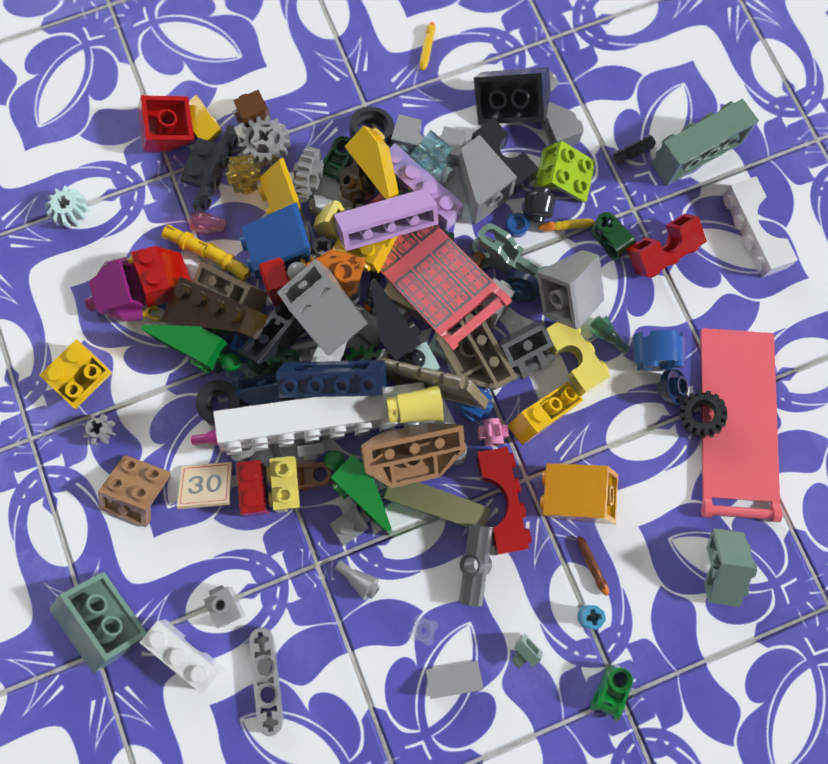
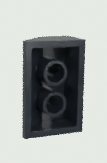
M549 67L484 71L473 77L478 125L486 124L493 118L499 124L546 121L551 92Z

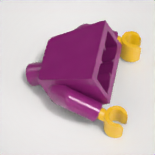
M131 255L128 259L127 257H122L104 262L97 275L90 280L89 285L92 295L84 301L88 310H97L98 313L106 314L109 318L120 321H140L147 317L151 322L155 323L161 320L160 316H150L152 311H160L159 307L153 306L142 310L145 307Z

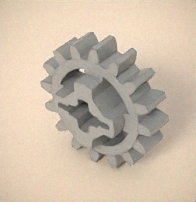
M258 116L256 123L251 120L248 121L249 128L242 127L244 134L239 135L241 141L239 145L245 158H250L252 164L259 161L261 167L265 165V162H269V165L272 166L273 160L276 159L278 161L281 159V155H288L286 148H291L289 131L286 130L285 124H279L277 118L271 122L269 116H266L265 121H262Z
M307 146L306 149L304 148L303 155L301 154L299 157V161L295 163L293 184L297 186L296 193L298 198L310 200L312 194L318 190V186L322 183L324 163L320 161L321 154L318 148Z

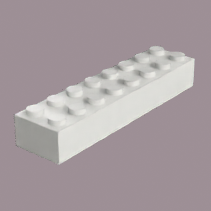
M424 382L386 387L383 396L312 397L214 411L217 442L221 452H226L227 455L242 453V449L252 448L253 451H262L268 449V445L278 444L279 447H289L294 445L295 441L304 440V443H315L320 441L319 438L322 437L336 440L344 438L345 434L355 433V436L370 434V430L379 429L380 432L395 430L396 426L404 425V428L416 426L422 423V421L389 423L386 398L396 397V394L425 389Z

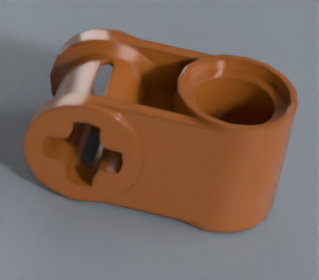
M323 462L296 464L299 492L326 488L333 483L331 476L334 472L326 468ZM321 469H326L328 472L327 478L321 482L317 481L315 478L316 473Z

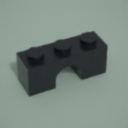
M495 118L472 133V140L480 135L517 176L513 190L514 195L536 179L539 168L525 152L513 158L506 157L501 153L500 150L507 145L509 134Z

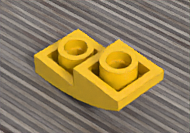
M195 95L189 100L193 131L198 138L213 141L223 130L216 119L209 113L202 100Z

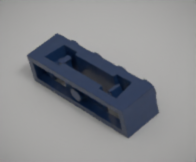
M385 360L284 362L276 372L279 398L383 396L387 386Z

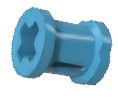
M585 605L579 609L577 619L582 627L597 630L605 623L606 615L604 610L600 609L597 605ZM590 611L596 614L595 619L587 621L586 616L590 615Z

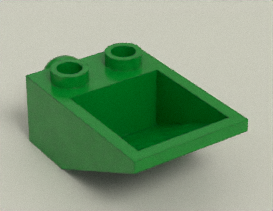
M143 325L141 327V330L155 340L190 358L189 362L207 374L211 370L219 374L222 368L226 372L232 373L241 366L240 357L235 353H229V344L219 336L200 326Z
M336 450L328 452L324 457V464L329 470L336 471L331 476L334 482L332 485L334 490L344 500L349 497L359 508H363L365 513L390 536L393 533L374 477L364 471V465L354 455L344 463V456L341 452Z

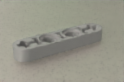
M261 627L255 629L249 637L257 723L259 731L263 735L274 736L282 729L284 724L275 637L270 629ZM259 632H263L265 637L268 636L269 641L264 643L265 651L270 649L271 655L264 654L256 657V652H262L260 643L255 642V638H258L260 635ZM262 659H267L272 664V670L268 675H263L258 671V663ZM264 687H271L275 691V698L270 703L264 702L261 699V691ZM277 705V710L273 709L271 713L272 719L277 720L278 724L274 726L273 730H270L269 726L264 725V721L269 717L268 710L262 712V708H270Z

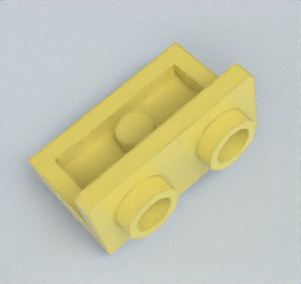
M295 456L269 458L270 466H267L268 482H271L272 492L268 494L270 507H273V510L277 513L299 508Z

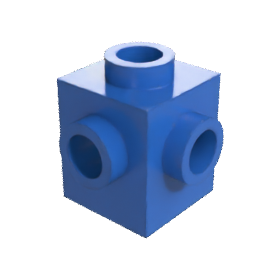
M477 386L489 400L486 410L457 402L454 403L453 409L461 412L460 416L470 422H474V420L480 422L483 416L488 418L494 405L490 403L493 396L489 394L490 391L487 388Z

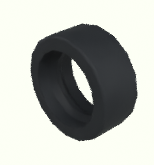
M373 106L356 110L350 120V138L352 139L360 130L359 126L372 123L384 129L385 132L382 134L385 136V139L383 141L389 146L394 130L393 118L389 113Z

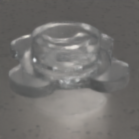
M422 615L416 616L414 618V628L409 633L410 639L412 641H422L427 646L434 643L433 636L435 630L439 628L438 622L436 620H426ZM426 628L427 631L422 633L421 629Z

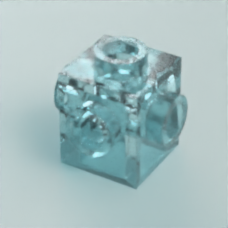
M430 129L409 157L432 175L437 168L442 170L450 161L448 154L453 148Z

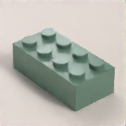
M743 98L735 103L730 101L717 113L710 112L699 123H690L679 134H670L661 142L662 146L656 151V156L651 165L664 184L668 186L741 145L759 122V119Z

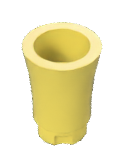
M438 385L386 398L389 423L444 420L442 397Z

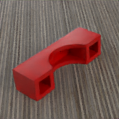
M508 447L477 452L476 460L480 480L495 485L502 492L506 503V511L502 521L493 528L492 539L495 554L502 555L529 549L528 544L532 543L529 528L524 527L523 518H526L524 503H519L518 493L521 492L518 477L514 478L512 468L516 467L513 453H509Z

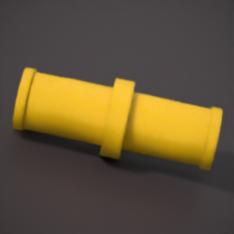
M169 224L162 231L163 239L179 245V248L184 251L189 250L205 258L204 251L209 243L195 238L190 232H183Z
M214 243L209 244L205 249L204 256L220 265V269L223 271H229L243 281H246L251 275L248 267L236 260V256L232 253L227 254L215 246Z

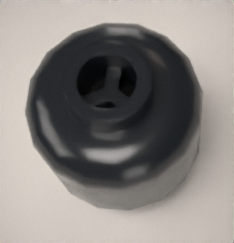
M533 187L532 191L525 194L523 213L530 217V222L544 223L545 219L553 217L556 197L551 193V189Z

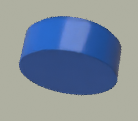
M518 212L509 215L505 223L506 232L515 238L524 236L529 229V219L526 215Z

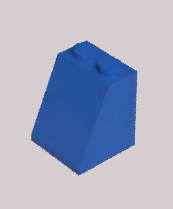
M297 203L290 204L242 227L244 236L239 237L243 251L248 250L250 258L246 259L249 273H255L256 280L263 279L258 267L261 263L280 257L283 259L288 271L289 266L292 263L300 262L301 258L306 261L309 260L311 248Z

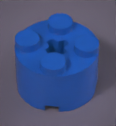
M677 330L650 331L649 336L643 337V332L633 335L634 365L637 366V371H652V368L661 367V371L684 367L686 363L684 332L679 334Z

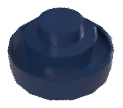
M516 271L511 272L507 276L505 282L514 291L512 298L514 301L529 303L537 298L539 283L531 274Z
M679 369L665 370L657 384L658 394L668 405H681L688 393V382Z

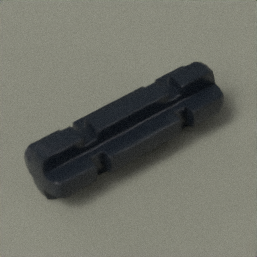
M652 135L645 136L643 140L639 139L625 146L624 149L615 151L612 159L615 164L620 165L626 162L625 159L630 160L644 153V150L648 151L654 148L656 140Z

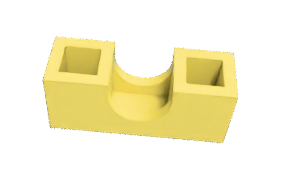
M559 322L546 328L554 344L548 350L554 356L561 352H570L576 356L578 367L572 370L567 378L581 397L603 384L610 377L607 365L602 360L599 361L594 354L595 349L590 341H585L581 335L580 328L576 330Z

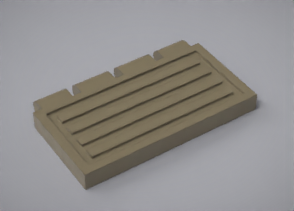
M387 358L380 359L385 360L386 375L397 386L424 382V388L426 389L438 385L442 399L486 410L489 400L471 380H467L465 377L450 373L445 374L444 372L425 367L422 369L420 366L404 362L400 363L399 361Z

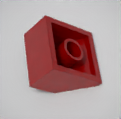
M140 95L138 115L143 152H168L194 142L188 96Z
M158 246L131 252L133 266L148 308L168 303L180 276L191 281L180 252Z

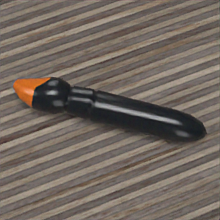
M372 271L364 300V309L369 313L374 308L370 282L376 279L379 283L381 272L376 273Z

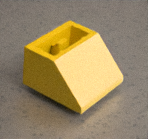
M76 339L39 376L74 409H77L112 372L94 353Z

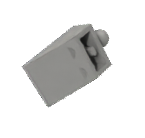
M317 259L312 261L307 267L300 262L292 263L289 266L287 273L291 280L277 293L289 311L324 353L330 356L368 323L331 271Z

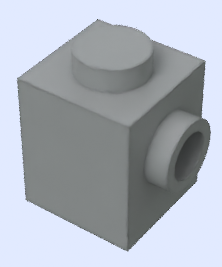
M223 585L215 587L208 592L210 596L203 599L217 629L223 628L246 615L232 587L224 588Z

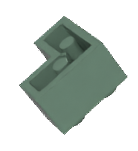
M713 528L706 546L711 564L704 581L708 603L740 607L743 598L747 597L749 593L751 579L755 578L757 574V563L753 561L751 546L747 543L744 532Z

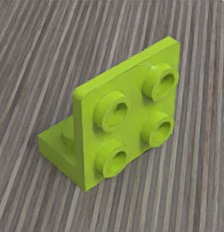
M561 140L543 148L534 187H544L551 190L557 188L584 203L588 199L595 161Z

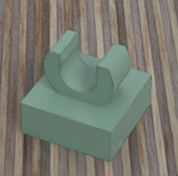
M524 633L514 646L517 652L511 660L518 669L526 662L534 668L541 661L543 651Z

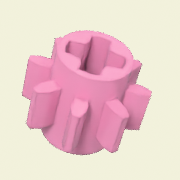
M500 418L483 420V426L478 427V439L484 440L485 446L503 445V439L509 437L508 424L502 425V419Z

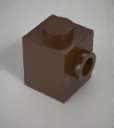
M259 89L248 94H242L233 100L236 109L232 112L237 123H243L244 127H250L249 120L256 123L258 116L262 121H265L266 116L270 117L268 107Z

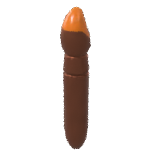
M578 536L577 545L595 580V584L603 595L608 596V583L603 577L588 543L583 537Z

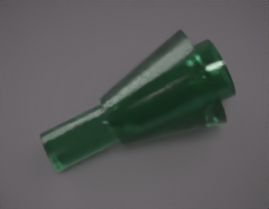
M598 315L589 324L591 327L589 333L613 344L623 354L629 350L630 346L619 337L618 332L607 315L603 317Z

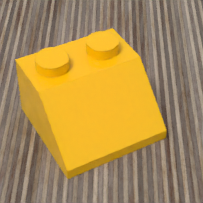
M284 158L279 159L260 177L262 187L258 188L262 201H268L269 208L265 209L266 213L269 215L290 204L297 203L302 221H304L299 199Z

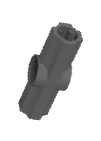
M478 524L469 525L466 553L459 563L460 570L463 573L459 602L463 605L481 607L483 604L486 576L492 569V561L489 554L493 527ZM475 559H476V561H477V563H478V568H477V570H476L475 567H474V561H475Z

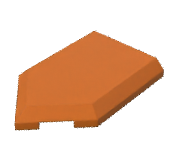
M332 249L316 258L331 271L349 297L357 293L366 258Z

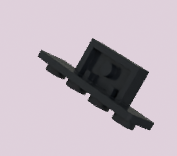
M231 125L227 126L220 144L197 138L180 176L182 183L200 188L192 205L199 216L203 217L206 210H209L211 207L214 191L219 188L221 175L229 165L232 150L238 145V135Z

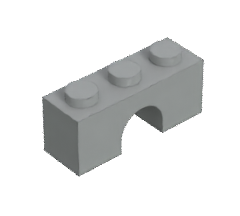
M399 114L391 138V146L396 143L407 154L416 156L421 160H432L458 167L461 146L465 143L467 131L444 126L438 138L429 140L420 134V119Z

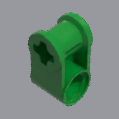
M616 664L606 668L600 685L593 696L591 710H600L612 716L614 721L620 719L633 685V677L627 669ZM622 672L624 675L623 682L619 685H614L612 680L614 674Z

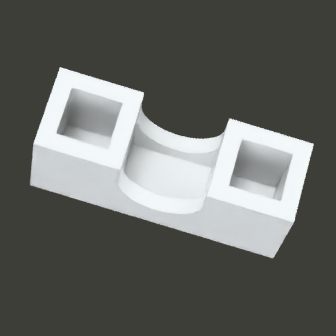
M166 619L157 620L140 643L201 694L208 692L226 668L206 652L202 653L191 646L184 639L185 635Z

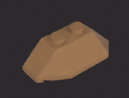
M425 423L379 433L361 445L364 471L390 488L439 478L455 462L457 457L461 456L465 451L463 425Z

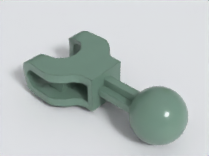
M494 224L484 225L479 230L478 237L471 244L470 250L473 256L479 251L477 246L480 245L487 251L482 253L486 256L484 264L500 269L507 274L513 268L516 271L531 274L538 281L537 272L548 267L542 266L539 268L523 258L521 254L524 248L519 246L508 232ZM485 233H493L496 239L485 236Z

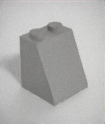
M480 135L473 140H467L461 146L458 172L472 221L476 225L511 199L517 176Z
M581 250L537 272L543 314L549 319L577 330L604 301L601 262L597 254Z

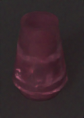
M200 210L191 212L190 231H195L196 234L225 232L226 218Z

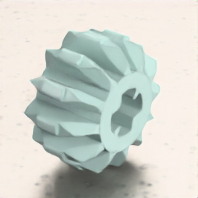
M64 186L62 191L55 188L56 194L54 196L48 195L50 201L45 203V208L48 210L46 212L47 216L58 226L64 225L69 229L72 223L79 226L78 220L86 219L84 213L89 211V207L86 204L87 199L75 188L70 190L69 187Z

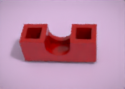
M684 213L666 224L668 239L663 247H661L659 240L648 237L628 247L627 252L635 273L647 278L655 277L667 266L678 263L680 258L696 252L701 245L707 242L699 217Z

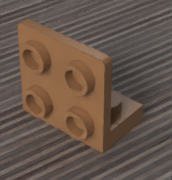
M125 455L98 490L99 510L146 528L151 521V504L169 479L170 472Z

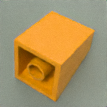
M547 463L546 470L542 474V483L545 485L544 495L541 496L540 508L543 511V515L549 518L616 525L619 474L609 466Z

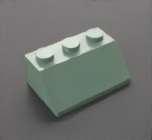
M105 572L60 594L49 608L93 674L116 661L139 643L147 634Z

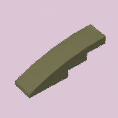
M419 482L395 488L386 486L383 499L468 529L470 524L486 526L491 508Z

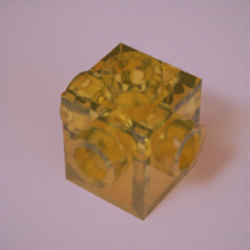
M254 154L230 157L229 171H226L228 184L233 185L234 193L250 194L258 190L262 172L260 167H256Z

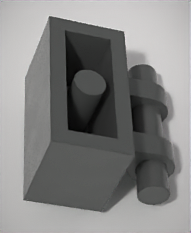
M531 323L497 341L511 367H515L514 372L518 378L511 382L518 379L523 380L529 377V373L537 369L542 370L548 366V363L555 360L552 352L543 354V351L554 346L544 323ZM534 357L533 361L527 364L524 363V361Z

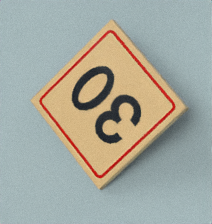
M232 462L181 466L177 509L230 505Z

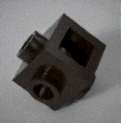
M358 163L340 170L341 197L351 201L353 204H363L366 200L375 197V185Z

